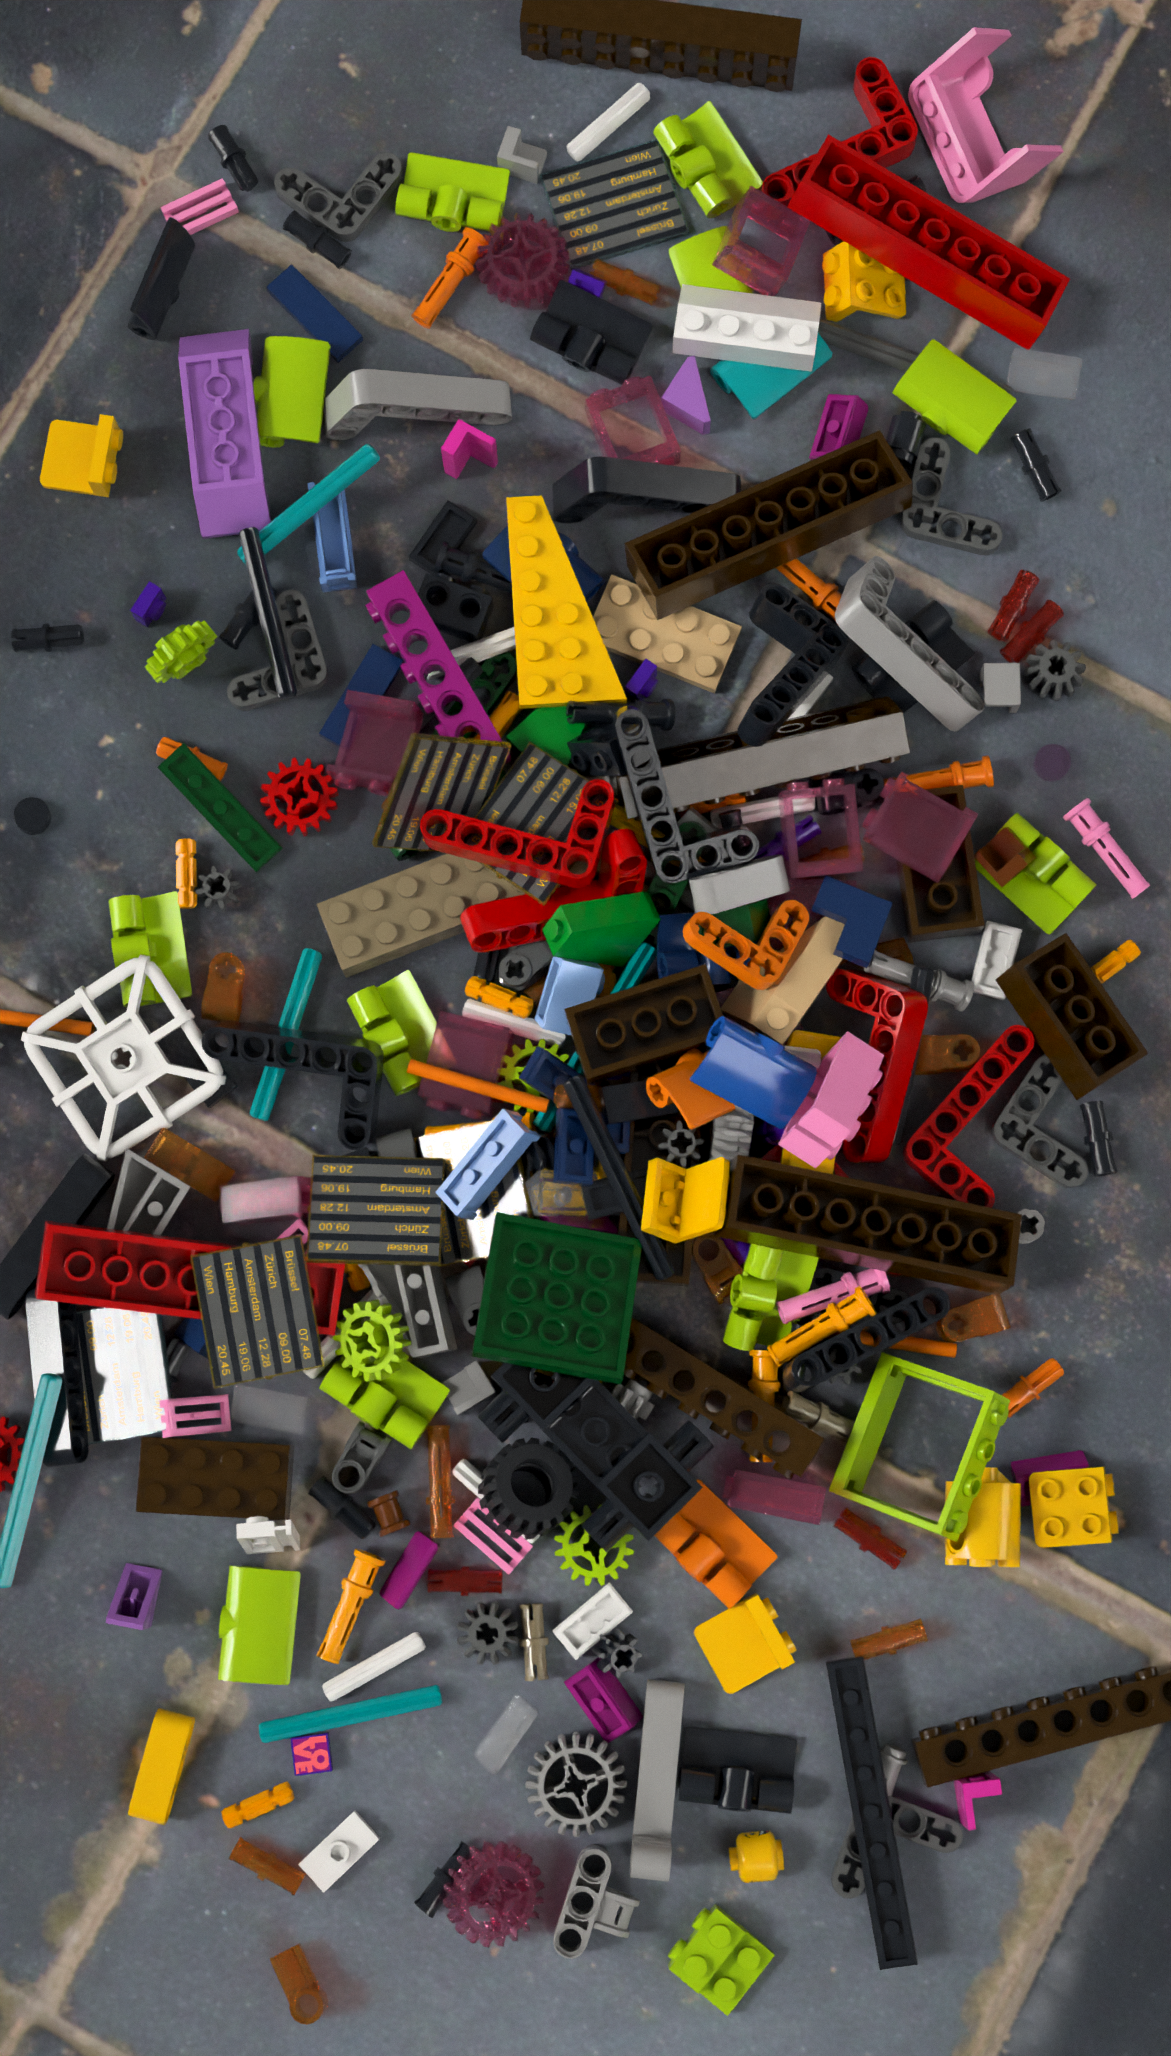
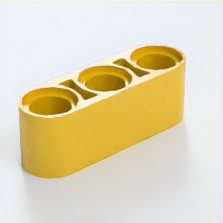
M158 1708L128 1810L129 1816L166 1825L193 1733L195 1717Z

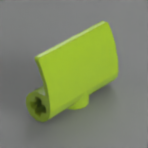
M711 101L705 103L683 120H681L679 115H672L662 120L654 128L653 135L670 159L671 170L677 183L683 189L688 188L707 218L711 219L723 214L762 187V179Z
M410 152L407 159L404 184H400L397 193L395 214L396 216L431 221L433 226L446 232H456L461 227H469L499 233L510 171L505 168Z
M721 226L708 230L669 248V257L680 288L684 284L754 294L755 285L751 269L746 260L742 261L731 227Z
M270 336L265 339L261 376H256L253 383L261 446L281 447L285 444V439L312 443L320 442L331 348L328 342L290 336Z
M932 339L892 392L919 412L922 420L928 426L942 435L949 434L976 455L983 449L997 426L1017 401L1016 398L935 339Z
M1016 812L997 834L1005 827H1009L1037 858L1004 887H1001L975 859L976 870L1046 934L1050 935L1097 884L1070 861V857L1047 836L1044 837Z
M177 891L142 899L139 895H123L109 899L113 931L111 944L115 968L125 961L138 958L140 955L150 956V960L161 969L179 999L192 996ZM134 974L120 982L124 1007H128ZM146 976L140 1006L163 1003L164 1000L149 977Z
M409 970L404 971L377 988L375 985L366 987L347 999L364 1033L362 1034L363 1039L376 1042L383 1050V1072L395 1096L405 1094L430 1081V1079L407 1073L408 1064L411 1059L448 1070L457 1065V1061Z
M750 1244L742 1274L736 1275L731 1285L730 1302L732 1309L724 1332L723 1342L739 1350L751 1351L755 1348L756 1343L769 1346L790 1334L791 1322H788V1324L782 1322L776 1302L809 1291L819 1258Z
M343 1354L341 1359L329 1370L319 1389L351 1409L350 1412L369 1426L376 1430L381 1429L409 1449H412L449 1394V1388L407 1360L398 1362L401 1370L390 1374L389 1378L366 1382L364 1375L356 1378L352 1376L354 1367L343 1368L341 1366L346 1359ZM381 1357L375 1360L373 1364H380L384 1358Z
M229 1565L226 1603L222 1606L219 1623V1638L222 1639L218 1680L274 1685L290 1684L301 1579L299 1571Z

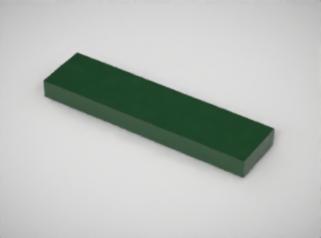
M184 743L157 767L256 873L283 849Z

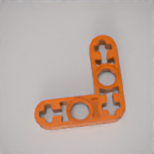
M796 900L785 901L773 913L757 944L707 912H698L684 925L683 937L692 948L757 990H765L781 976L808 925L809 912L802 903ZM789 913L793 916V924L786 929L783 926L789 918ZM699 925L705 929L704 936L698 933ZM716 936H718L719 938H721V939L716 943V945L713 944V942L717 939ZM775 937L779 939L784 945V952L775 951L769 944V938ZM724 944L734 945L738 949L740 957L738 959L729 957L725 952ZM748 957H749V958H751V960L747 963L748 966H746V965H744L743 963H744V962L748 959ZM760 966L765 969V977L759 973Z

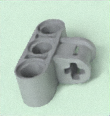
M782 854L758 858L689 879L696 913L707 912L715 914L790 891Z
M592 1844L582 1849L574 1868L553 1939L555 1950L564 1958L573 1959L579 1957L584 1952L592 1928L622 1938H629L630 1935L628 1930L634 1907H638L641 1900L606 1886L611 1873V1856L607 1849L601 1845ZM596 1854L604 1859L605 1867L601 1872L590 1873L586 1870L584 1861L589 1855ZM581 1891L589 1893L593 1898L592 1906L586 1910L575 1908L572 1904V1898L576 1893ZM622 1906L618 1920L615 1921L618 1909ZM567 1929H574L581 1935V1941L574 1947H567L560 1940L561 1933Z

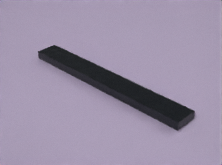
M864 1655L827 1661L829 1684L879 1968L883 1970L918 1965Z

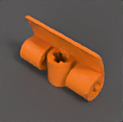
M696 1048L682 1055L676 1066L649 1077L646 1081L647 1094L653 1104L663 1108L674 1103L691 1130L735 1110L734 1104L690 1081V1077L709 1052L702 1053Z
M697 1479L696 1481L703 1488L654 1536L676 1557L678 1564L699 1583L702 1582L728 1609H731L778 1556L701 1480Z

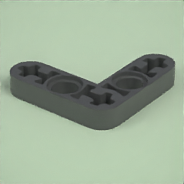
M383 152L373 158L342 199L298 169L290 167L281 169L276 174L274 186L277 196L282 202L317 226L326 228L328 233L342 242H350L362 233L399 185L403 172L399 158L392 153ZM391 165L393 174L385 173L381 178L380 167L387 169ZM379 179H380V183H381V188H380L379 185L377 184V182H378ZM295 180L297 189L304 194L302 200L299 192L295 189L289 188L285 191L284 183L291 184ZM363 190H371L376 194V198L372 203L366 205L357 201V195ZM313 198H324L328 202L327 207L321 212L310 210L308 205ZM350 205H352L356 210L351 218L352 227L345 226L343 229H340L339 220L346 222L351 217L352 209Z
M935 437L926 439L920 446L911 479L913 482L912 507L904 510L901 518L903 532L914 539L978 555L993 554L998 549L1003 535L1001 527L996 522L937 507L950 459V448L943 439ZM932 448L939 450L938 456H940L936 460L933 471L927 470L930 455L926 454L930 453ZM921 480H929L934 484L935 492L930 496L920 495L916 490V484ZM915 514H921L922 521L926 522L921 523L919 528L913 527L911 518H914ZM937 517L939 520L935 527V533L930 532L933 519ZM947 521L957 522L961 527V534L954 538L948 537L943 533L942 525ZM969 525L973 526L971 534L982 535L985 530L989 531L990 538L995 540H990L988 545H984L981 543L982 538L979 536L971 535L969 541L964 539Z
M286 590L277 597L276 606L291 658L290 664L297 688L295 696H299L322 688L328 680V669L305 597L299 591ZM293 600L296 605L301 604V606L296 608L300 623L293 624L289 611H282L287 608V602ZM303 631L309 633L312 640L308 647L299 649L293 646L292 639L296 633ZM309 656L315 670L321 669V671L316 673L317 679L310 681L308 676L302 677L303 674L307 673L304 658ZM271 667L238 676L229 683L227 688V696L236 709L241 711L253 710L289 698L281 699L278 697L277 692L269 689L268 682L273 676ZM261 680V685L266 693V696L261 697L259 690L250 692L248 694L249 700L242 701L240 696L235 697V695L240 693L239 687L246 686L247 690L257 689L258 686L255 681Z
M1045 1054L1032 1064L994 1122L992 1137L1000 1147L1064 1188H1074L1081 1185L1087 1178L1088 1166L1079 1155L1033 1126L1062 1082V1078L1054 1068L1053 1072L1057 1077H1049L1042 1086V1088L1048 1089L1047 1094L1040 1087L1028 1083L1030 1078L1034 1083L1040 1079L1043 1074L1042 1069L1039 1068L1040 1064L1046 1066L1051 1063ZM1030 1091L1037 1096L1038 1106L1035 1110L1026 1111L1020 1107L1019 1096L1021 1093ZM1011 1122L1016 1125L1014 1132L1022 1138L1026 1136L1027 1132L1032 1134V1137L1024 1143L1022 1151L1016 1148L1021 1141L1015 1137H1010L1008 1140L1002 1137L1004 1131L1000 1128L1001 1124L1007 1126ZM1041 1141L1049 1147L1050 1154L1045 1161H1037L1031 1157L1030 1146L1033 1142ZM1057 1152H1060L1063 1157L1058 1161L1066 1166L1075 1163L1077 1165L1075 1171L1079 1174V1178L1072 1177L1066 1180L1064 1178V1169L1056 1165L1053 1171H1051L1047 1166L1055 1160Z
M889 1796L891 1809L892 1803L899 1804L892 1813L895 1835L942 1853H950L959 1848L962 1843L963 1834L955 1820L896 1796ZM907 1810L917 1812L920 1818L917 1829L910 1832L904 1831L899 1826V1817ZM853 1815L851 1816L831 1874L832 1886L837 1894L849 1899L859 1896L865 1888L862 1868L859 1865H856L854 1870V1877L858 1880L856 1886L850 1885L848 1890L843 1889L842 1881L838 1879L840 1874L847 1875L851 1866L850 1861H844L845 1855L861 1862L860 1854L855 1853L850 1845L852 1837L856 1835ZM927 1817L934 1818L930 1825L935 1828L944 1829L946 1824L950 1825V1831L955 1835L953 1841L946 1840L944 1845L939 1844L940 1838L928 1831L927 1839L921 1838L927 1827Z

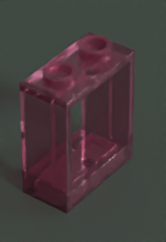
M750 186L734 209L712 265L763 295L775 296L789 278L810 221L765 193ZM747 217L789 241L780 263L739 240Z
M651 375L645 378L640 376L632 377L623 382L620 387L612 390L607 388L599 389L593 392L589 398L585 399V413L603 457L618 458L600 412L646 395L664 443L621 459L665 465L680 463L681 449Z
M844 778L823 780V787L809 788L808 782L787 784V791L778 793L787 879L863 871L855 784L845 785ZM843 795L849 858L799 863L792 800Z

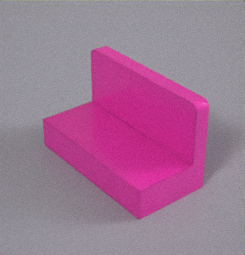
M458 419L441 447L444 472L457 479L470 456L495 468L498 464L496 440Z
M991 1771L954 1780L959 1821L967 1830H976L972 1798L1002 1795L1000 1778Z

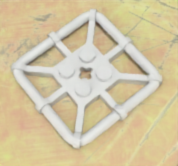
M140 955L138 958L125 961L86 988L80 986L74 991L75 995L35 1020L28 1027L27 1031L22 1032L21 1041H24L27 1055L54 1095L52 1098L56 1107L61 1106L86 1147L93 1154L97 1155L98 1160L107 1161L108 1158L122 1155L125 1153L126 1148L131 1149L160 1129L167 1130L173 1126L172 1121L211 1097L219 1090L221 1085H225L226 1075H223V1068L219 1059L209 1057L202 1048L201 1040L203 1034L193 1020L195 1015L191 1009L187 1010L161 969L150 960V956ZM134 974L127 1011L110 1023H107L95 1005L94 999ZM146 976L149 977L175 1017L153 1033L149 1031L138 1014ZM81 1007L84 1008L97 1028L96 1032L79 1043L41 1035ZM181 1027L208 1071L171 1064L157 1042ZM39 1045L75 1053L88 1075L66 1089ZM119 1048L124 1052L130 1051L132 1055L129 1059L131 1064L127 1068L123 1064L117 1066L114 1062L118 1057L116 1051ZM167 1073L205 1081L203 1085L166 1109L160 1106L148 1085ZM95 1083L107 1102L100 1140L73 1100L76 1094ZM138 1093L153 1117L112 1143L119 1104Z

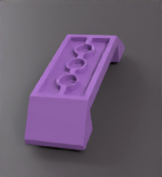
M249 329L180 337L178 360L192 487L202 539L240 535V530L249 527H256L259 532L271 522V514L263 473L251 367L253 365L250 331Z

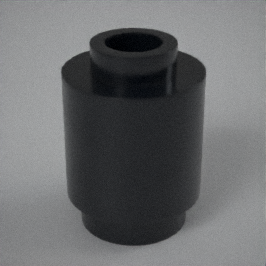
M901 411L900 415L892 416L886 441L904 467L911 466L913 460L917 459L926 424L921 421V416L910 411Z

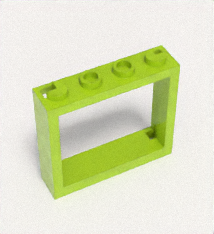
M882 1352L830 1485L829 1492L957 1542L959 1535L967 1526L968 1512L973 1498L978 1495L981 1489V1477L986 1464L994 1455L995 1440L1000 1427L1007 1420L1010 1400L995 1391ZM906 1376L983 1402L938 1522L862 1493Z

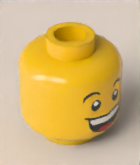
M770 1831L740 1833L736 1838V1847H729L731 1871L738 1870L739 1877L744 1883L775 1880L778 1876V1871L784 1870L781 1839L775 1840L773 1833Z

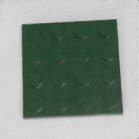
M496 1212L472 1357L621 1384L624 1375L642 1248L639 1239Z

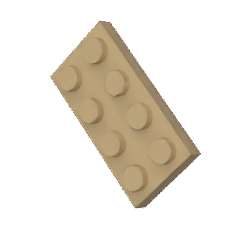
M612 574L593 616L607 651L640 664L645 659H648L657 666V671L714 694L742 630L740 625L692 606L657 620L638 585Z

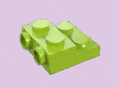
M714 1904L710 1911L707 1908H703L694 1919L691 1926L695 1930L686 1941L680 1938L667 1955L671 1959L668 1963V1968L696 1993L702 1994L728 2016L775 1954L718 1905Z

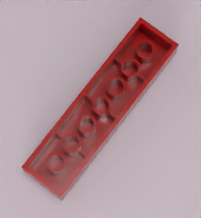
M829 134L787 208L1028 351L1047 326L1070 280L1067 276Z
M46 1221L35 1297L40 1300L203 1320L192 1257L246 1246ZM303 1254L317 1334L335 1336L345 1262L309 1261L308 1254Z

